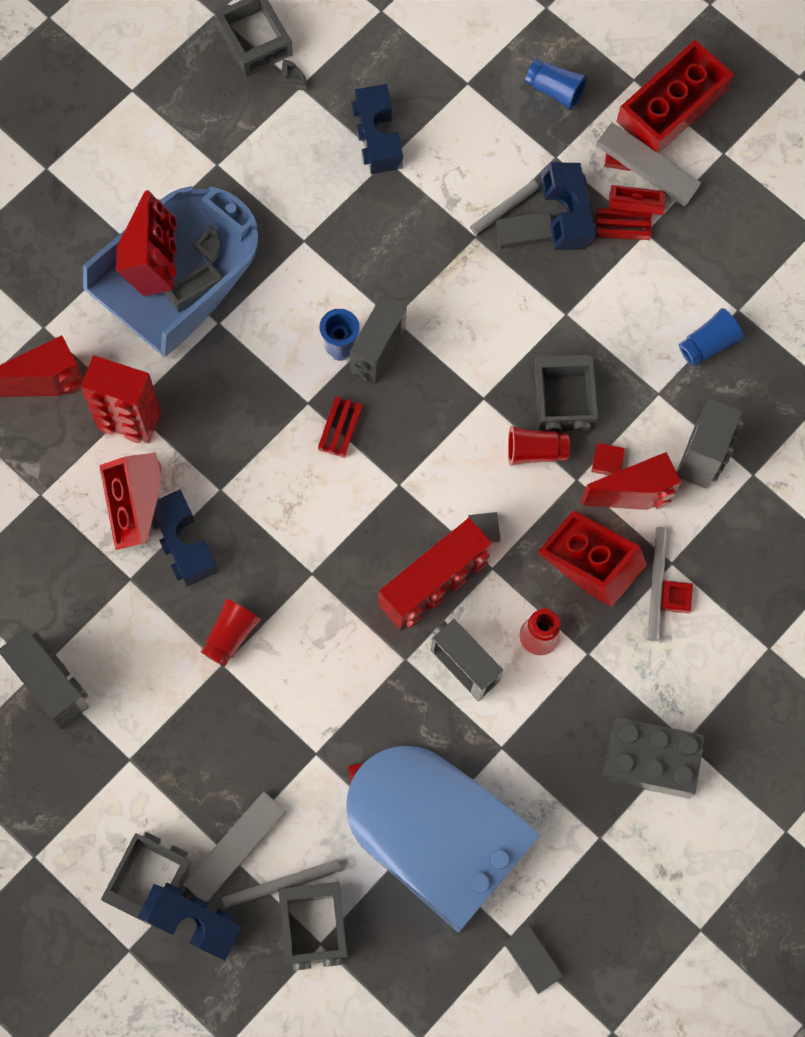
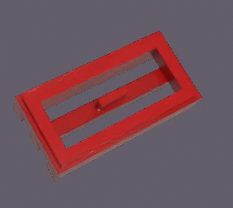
M611 185L609 208L663 215L665 192Z
M597 208L596 237L650 240L652 214ZM602 226L645 228V231L604 229Z
M335 396L318 444V450L345 458L362 410V404H354L351 400L346 399L345 401L341 400V397ZM340 406L343 407V410L339 422L337 424L332 442L329 447L326 446V443L330 431L332 429L337 411ZM350 409L354 413L341 450L336 449Z

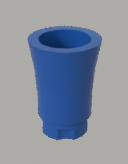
M536 59L527 71L525 83L533 86L535 90L546 94L572 111L582 97L588 77L587 75L560 68L547 61L544 63Z
M721 308L700 328L688 335L678 346L685 360L691 366H696L701 361L705 362L727 347L743 341L744 335L735 318L726 309Z
M333 309L327 312L320 321L319 329L324 339L325 349L334 360L342 361L350 355V350L359 333V321L352 312L346 309Z

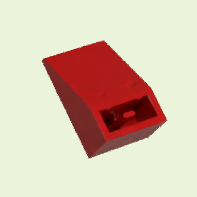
M149 190L144 191L117 245L116 271L144 297L174 290V278L176 277L174 254L177 251L175 243L177 221L174 214L170 213Z

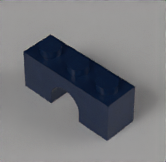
M387 84L355 89V100H351L353 117L358 116L360 123L356 125L358 140H363L365 148L361 149L363 164H369L371 174L403 169V153L398 132L382 133L375 128L382 122L392 121V104Z
M550 162L540 175L545 200L559 201L567 210V212H560L550 224L554 250L585 249L594 240L596 227L592 223L590 213L591 202L587 198L585 188L586 177L582 172L581 163Z
M180 489L157 499L151 525L154 530L159 528L164 537L159 539L165 555L172 554L175 563L171 565L177 581L183 579L186 587L218 573V569L205 540L189 545L182 543L178 539L180 531L195 522Z
M166 882L164 887L153 884L137 918L173 935L178 924L185 918L191 917L195 924V931L189 944L225 961L242 927L232 922L234 916L219 908L216 913L208 910L207 906L209 903L192 895L190 900L182 897L183 890Z

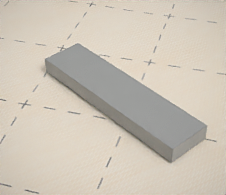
M611 122L595 145L656 188L664 191L665 194L684 207L701 184V182L613 122Z
M263 791L184 881L183 885L198 898L209 902L286 814V810Z

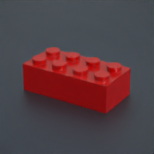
M693 40L620 106L616 122L630 135L659 154L729 90L734 73L698 41Z
M93 355L80 388L96 426H98L100 431L113 435L114 432L123 434L127 440L135 443H141V441L150 443L161 414L150 374Z
M468 517L381 588L378 595V605L400 631L406 626L409 629L422 619L420 614L426 609L430 608L433 610L438 607L445 599L443 595L449 590L457 591L466 583V576L472 571L477 574L489 563L487 559L490 557L489 553L492 546L491 541Z

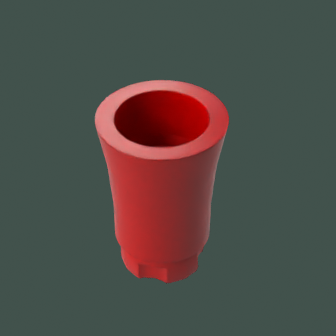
M510 427L508 434V461L510 466L568 460L570 439L567 433Z
M226 599L213 629L205 640L206 644L202 648L201 653L225 667L230 657H234L240 645L261 619L244 607Z
M548 608L535 611L521 626L520 641L528 652L535 655H546L558 646L560 641V620L558 615ZM538 626H544L547 631L540 630Z

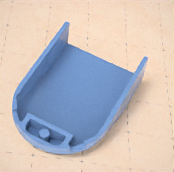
M192 186L184 187L167 194L160 200L163 206L170 213L174 214L177 221V228L175 229L177 251L174 254L176 277L174 282L209 262L192 244L210 225L215 228L221 242L220 256L213 266L223 278L192 306L180 313L164 295V292L144 297L116 271L117 245L124 231L83 265V289L164 358L187 339L215 310L252 263L256 254L258 233L257 223L253 214L239 198L219 188L209 186V189H192Z
M398 746L375 754L356 772L347 795L349 826L360 846L458 933L540 836L522 818L472 778L436 753L420 747Z

